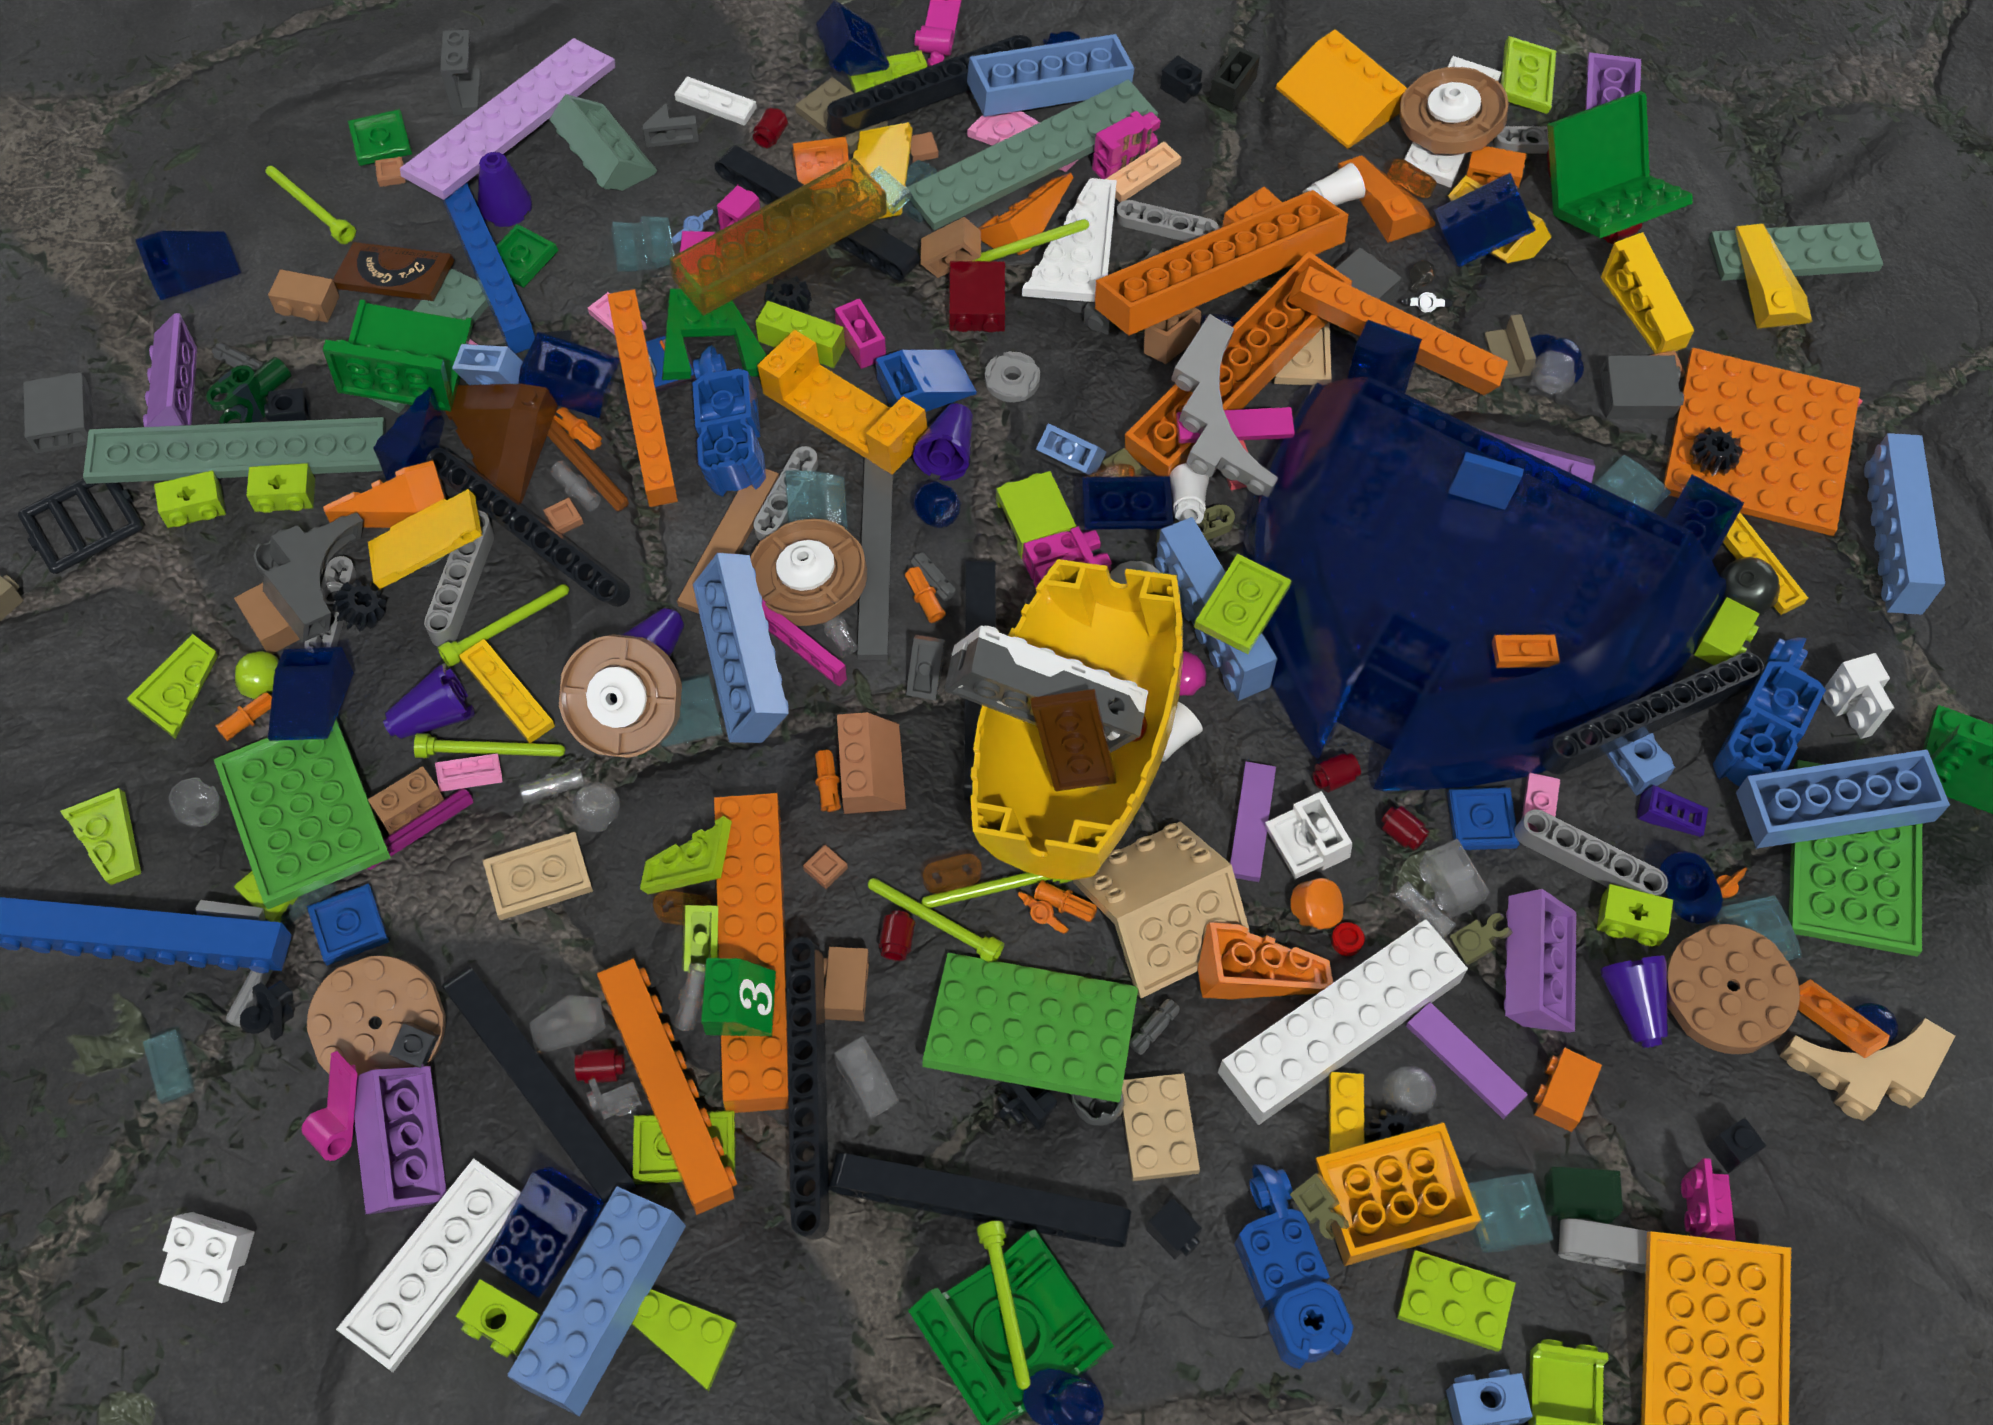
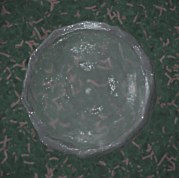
M1549 351L1542 353L1536 359L1532 371V380L1541 392L1551 395L1563 394L1570 390L1574 384L1576 377L1574 361L1569 356L1561 352Z
M200 778L181 780L172 787L168 796L170 808L175 818L180 823L191 827L208 825L219 815L222 806L215 786L210 787L204 784Z
M601 782L589 783L575 794L572 803V818L578 827L588 832H602L607 829L611 821L618 818L621 799L615 789Z
M1408 1065L1395 1069L1386 1075L1382 1085L1385 1103L1392 1107H1398L1400 1115H1405L1406 1112L1411 1111V1116H1420L1432 1108L1437 1097V1088L1432 1077L1425 1070L1416 1066Z

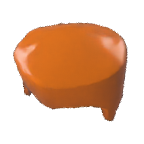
M1318 878L1302 882L1293 889L1290 908L1293 915L1299 919L1300 925L1311 926L1317 929H1329L1341 922L1343 918V898L1339 887L1333 881L1326 878Z

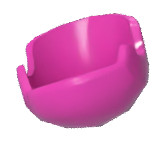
M1184 651L1179 696H1192L1199 688L1205 686L1206 668L1197 655Z

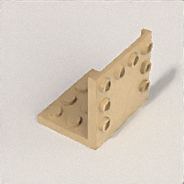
M1181 821L1169 824L1155 834L1141 837L1135 843L1125 848L1113 850L1093 877L1073 880V883L1115 924L1133 985L1138 989L1137 995L1140 998L1198 971L1205 931L1209 922L1239 924L1249 928L1232 865Z

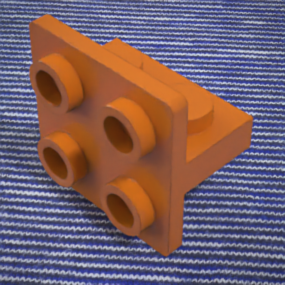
M846 137L793 143L792 153L799 182L809 188L849 183L851 172Z

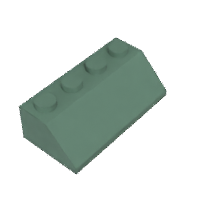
M568 94L563 96L549 120L557 128L556 132L569 143L571 151L581 158L583 166L597 178L596 182L601 187L607 190L611 188L623 191L656 173L657 169L603 104Z

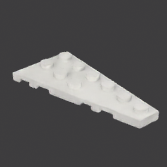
M1096 178L1088 180L1077 198L1075 207L1067 214L1064 225L1086 219L1089 222V228L1050 242L1040 264L1036 265L1032 271V277L1029 282L1024 284L1022 296L1095 302L1096 280L1108 275L1117 180Z

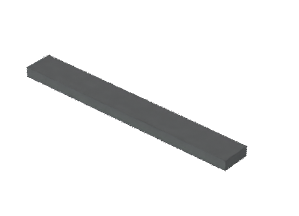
M865 458L861 544L867 564V580L859 599L857 656L858 660H888L893 475Z

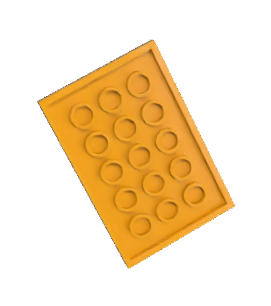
M1647 1232L1641 1425H1789L1791 1248L1670 1233Z

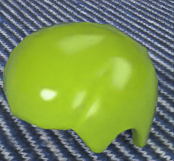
M269 652L249 653L243 656L235 667V685L242 695L252 699L258 698L260 694L265 692L273 693L283 680V666L278 658Z

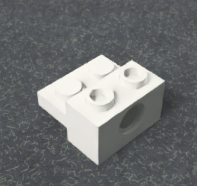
M1876 653L1842 662L1824 687L1826 691L1823 698L1826 705L1832 709L1835 717L1847 714L1850 726L1856 730L1860 739L1872 736L1894 708L1883 689L1890 677Z
M1322 791L1295 803L1293 810L1265 822L1268 834L1295 879L1320 867L1323 871L1351 856L1352 841Z
M194 1212L173 1216L163 1251L168 1252L159 1283L220 1303L227 1302L238 1268L246 1263L255 1232Z

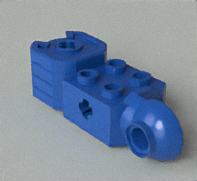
M711 345L702 352L699 359L693 360L696 380L693 382L695 428L699 434L697 438L698 465L710 489L715 494L723 497L726 491H738L750 485L756 490L766 479L764 453L757 439L761 437L757 391L748 371L742 369L727 371L723 355L717 354L715 347Z
M1797 637L1786 641L1779 638L1766 660L1768 662L1756 679L1734 723V728L1725 739L1713 762L1714 771L1719 779L1727 776L1731 782L1741 786L1747 776L1788 769L1798 748L1797 744L1804 736L1826 691L1818 680L1799 670L1808 653L1807 650L1803 649L1807 638Z
M1253 1165V1178L1249 1180L1251 1193L1260 1210L1265 1209L1268 1216L1247 1224L1234 1244L1260 1309L1267 1307L1269 1311L1267 1326L1280 1359L1293 1368L1301 1369L1305 1362L1319 1361L1325 1358L1332 1350H1334L1333 1352L1336 1355H1339L1351 1339L1353 1324L1340 1292L1326 1283L1330 1276L1305 1216L1301 1211L1290 1209L1287 1200L1292 1199L1290 1193L1293 1190L1286 1172L1283 1169L1275 1171L1266 1165ZM1306 1320L1312 1322L1316 1328V1331L1312 1326L1306 1327L1304 1322Z

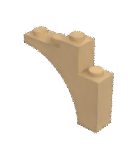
M1924 1018L1912 1029L1906 1039L1888 1048L1878 1050L1867 1058H1863L1858 1053L1823 1048L1807 1042L1796 1035L1785 1045L1779 1057L1786 1060L1793 1069L1804 1071L1816 1078L1823 1087L1839 1092L1833 1103L1841 1107L1846 1115L1865 1121L1876 1112L1885 1093L1889 1095L1893 1102L1912 1108L1922 1100L1955 1035Z

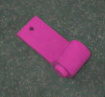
M930 0L925 26H922L921 30H916L915 46H919V51L925 53L937 51L943 55H951L962 0Z
M337 1051L332 1052L330 1057L327 1108L310 1114L304 1121L301 1129L304 1137L328 1161L337 1160L345 1155L350 1149L353 1139L357 1072L355 1065H350Z

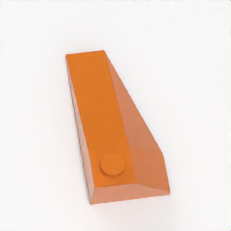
M1362 155L1338 163L1339 169L1348 163H1352L1359 170L1365 185V196L1359 200L1388 243L1435 226L1436 222L1423 203Z
M1072 173L1051 179L1028 194V198L1009 206L1008 212L1001 216L995 215L978 228L981 231V241L993 248H997L1042 233L1074 178ZM1032 248L1018 252L1017 255H1022Z
M434 461L402 468L395 472L396 477L384 483L379 479L371 483L372 489L363 493L352 492L323 506L329 522L331 523L341 516H348L357 512L363 519L362 527L391 528V526L442 499L447 500Z
M1215 922L1207 924L1198 963L1202 998L1245 999L1316 994L1333 984L1330 961L1297 947L1290 949L1275 943V938L1267 935L1262 938L1248 932L1249 928L1239 924Z

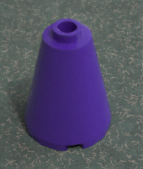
M490 152L485 154L479 162L477 206L484 221L493 222L498 227H509L522 222L528 210L530 213L532 199L505 155L499 152Z
M958 403L947 406L917 440L913 458L916 465L925 474L930 476L933 473L940 476L939 480L943 481L956 480L965 474L970 464L973 418L971 411L966 406Z
M663 608L622 635L643 637L660 647L670 658L684 629V623L677 611Z
M443 663L437 666L386 711V719L383 720V723L391 736L397 735V737L402 739L416 735V733H423L469 720L474 717L475 713L472 705L466 707L464 701L468 695L461 682L451 669L446 670V664Z
M1665 956L1645 957L1638 961L1631 962L1629 960L1602 967L1600 969L1601 976L1634 1043H1642L1643 1048L1663 1045L1661 1039L1668 1037L1667 962Z

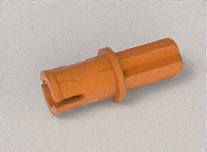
M565 407L556 411L563 418L561 419L554 415L553 419L569 432L568 434L572 439H578L591 450H595L602 445V437L588 426L587 421L578 419Z
M910 568L905 573V578L915 594L914 601L921 605L929 623L941 620L946 613L935 596V588L930 587L921 568Z
M265 692L245 707L241 708V706H238L236 712L215 725V727L228 742L243 729L250 725L253 727L255 725L253 721L273 708L276 702L268 692Z
M821 750L815 754L818 774L815 784L819 786L821 811L834 812L841 808L838 795L840 779L835 774L832 752L830 750Z
M1044 880L1040 881L1034 893V899L1049 902L1052 906L1058 908L1059 913H1064L1065 911L1087 922H1091L1097 912L1095 904L1073 895L1072 890L1064 891L1046 883Z

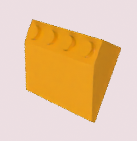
M1336 29L1318 40L1276 84V89L1347 149L1400 114L1401 99L1407 87Z
M1445 1123L1316 1157L1315 1159L1318 1173L1323 1177L1340 1202L1333 1208L1334 1212L1343 1215L1349 1223L1347 1229L1341 1228L1337 1221L1331 1223L1344 1266L1473 1230L1481 1221Z

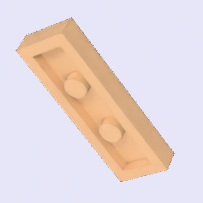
M1162 142L1106 179L1117 180L1115 198L1121 203L1179 166L1182 157L1168 144Z

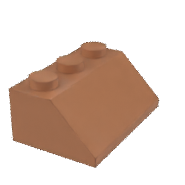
M868 712L837 715L844 814L906 809L899 724Z

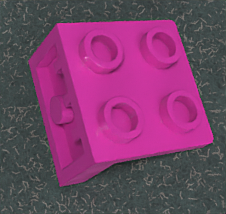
M1703 1158L1681 1181V1194L1683 1198L1687 1199L1688 1209L1684 1216L1685 1229L1687 1232H1690V1236L1736 1241L1729 1175L1713 1174L1711 1159Z

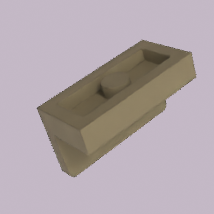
M1511 315L1506 329L1488 331L1484 335L1488 351L1508 361L1502 379L1530 376L1536 361L1522 315Z

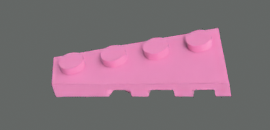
M1022 111L985 117L982 115L967 129V137L993 146L1040 122ZM1078 160L1060 168L1059 170L1067 172Z

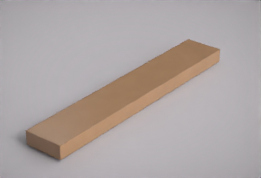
M765 469L766 479L759 488L755 490L750 485L745 489L738 490L677 600L679 607L699 614L693 583L717 553H740L754 527L753 523L779 478V473Z

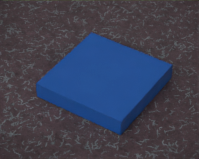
M1465 452L1450 484L1448 493L1505 510L1522 479L1524 469Z
M1510 788L1449 789L1447 798L1455 850L1518 848L1520 843L1515 837L1514 832L1516 819Z
M369 884L307 906L326 966L389 943L372 888Z

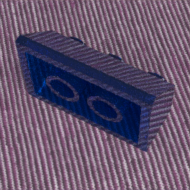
M834 0L816 22L820 33L819 37L823 41L824 50L828 54L831 67L838 72L844 71L850 76L887 70L890 65L874 26Z
M1511 173L1434 210L1442 232L1459 267L1536 231Z
M1367 320L1354 350L1343 396L1350 398L1354 402H1361L1370 406L1405 395L1422 339Z
M537 332L520 367L518 384L545 387L559 406L600 418L607 403L620 358Z
M1692 474L1681 489L1644 554L1669 568L1707 569L1744 502Z
M1170 476L1083 477L1081 509L1084 529H1163L1173 525Z

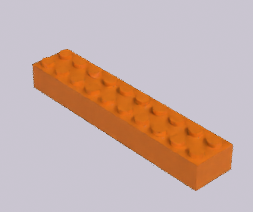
M1314 190L1308 191L1096 280L1095 309L1130 336L1294 265L1308 251L1317 255L1344 243L1348 214Z
M1308 251L1233 326L1235 329L1223 354L1220 366V393L1224 410H1242L1329 322L1287 302L1296 277L1310 266L1352 286L1351 279ZM1176 384L1125 433V449L1135 460L1167 484H1169L1171 471L1175 467L1187 462L1189 453L1195 443H1179L1176 415L1178 412H1182L1193 392L1184 391Z
M778 794L714 797L715 820L725 816L732 821L721 878L717 879L719 958L742 959L776 971L772 1036L721 1035L723 1104L726 1111L734 1110L735 1113L789 1109L786 933L781 819Z

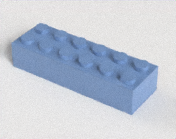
M1113 34L971 56L969 58L967 83L985 117L1087 100L1128 79L1132 83L1135 68L1117 35Z
M1887 433L1881 444L1876 446L1874 455L1870 461L1866 462L1864 467V475L1868 478L1869 482L1867 497L1868 501L1872 503L1873 510L1871 524L1875 526L1876 532L1874 547L1879 553L1878 574L1882 576L1883 581L1881 597L1886 603L1888 613L1922 615L1945 586L1922 435Z
M1190 517L1160 530L1155 565L1157 570L1163 574L1177 575L1183 615L1187 621L1191 620L1194 625L1195 620L1226 572L1194 518ZM1195 628L1198 641L1202 645L1205 644L1209 651L1212 665L1220 669L1226 689L1229 692H1233L1238 701L1270 688L1277 657L1262 633L1250 653L1246 654Z
M717 553L693 583V588L729 742L762 743L789 714L788 701L784 697L782 677L780 672H778L775 648L771 644L768 632L769 624L767 619H765L762 596L758 591L756 571L752 567L750 555Z
M1928 750L1747 776L1736 792L1756 849L1935 822L1950 806Z
M616 1187L507 1376L523 1389L580 1417L636 1317L642 1301L650 1292L684 1231L686 1225L670 1209L620 1187Z

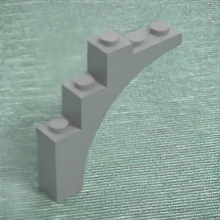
M1209 314L1175 366L1171 378L1180 389L1193 392L1182 409L1179 421L1190 432L1201 434L1191 449L1186 463L1196 473L1200 475L1206 474L1209 477H1212L1215 471L1219 469L1226 478L1234 481L1237 480L1246 485L1252 493L1268 498L1278 477L1261 466L1243 448L1230 427L1221 399L1220 366L1223 354L1235 328Z

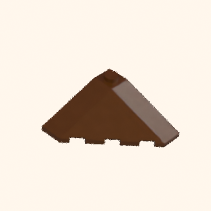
M527 384L458 385L452 411H445V413L456 424V432L464 447L470 449L474 457L472 461L477 470L522 504L558 404L545 387Z

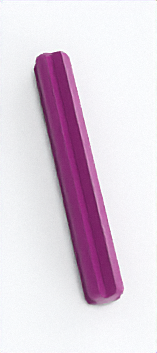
M465 788L458 790L384 838L390 856H393L471 805L473 798ZM378 863V864H376V865H373V866H371V867H368V868H366V869L371 870V869H373L374 867H376L377 865H379L380 863Z

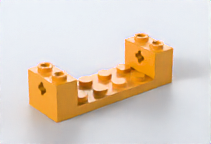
M793 330L757 365L764 395L864 458H867L891 475L913 454L917 440L927 430L925 409L904 396L891 408L820 365L816 342L796 330Z

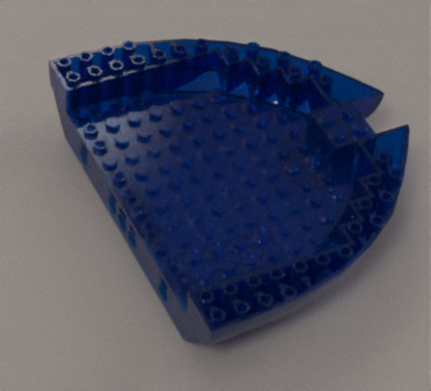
M1369 376L1338 380L1325 385L1316 383L1310 388L1292 416L1294 436L1292 438L1280 439L1265 468L1277 476L1278 480L1268 497L1254 494L1244 530L1243 556L1292 580L1290 588L1262 632L1277 657L1271 681L1273 688L1311 754L1317 759L1320 758L1339 724L1391 750L1373 789L1380 791L1474 787L1476 785L1528 777L1529 773L1539 774L1547 771L1542 765L1541 758L1556 736L1672 685L1706 634L1723 602L1726 590V579L1719 577L1712 560L1691 530ZM1465 452L1524 469L1522 479L1505 510L1448 493L1450 484ZM1494 635H1555L1560 662L1551 667L1496 668L1492 639Z

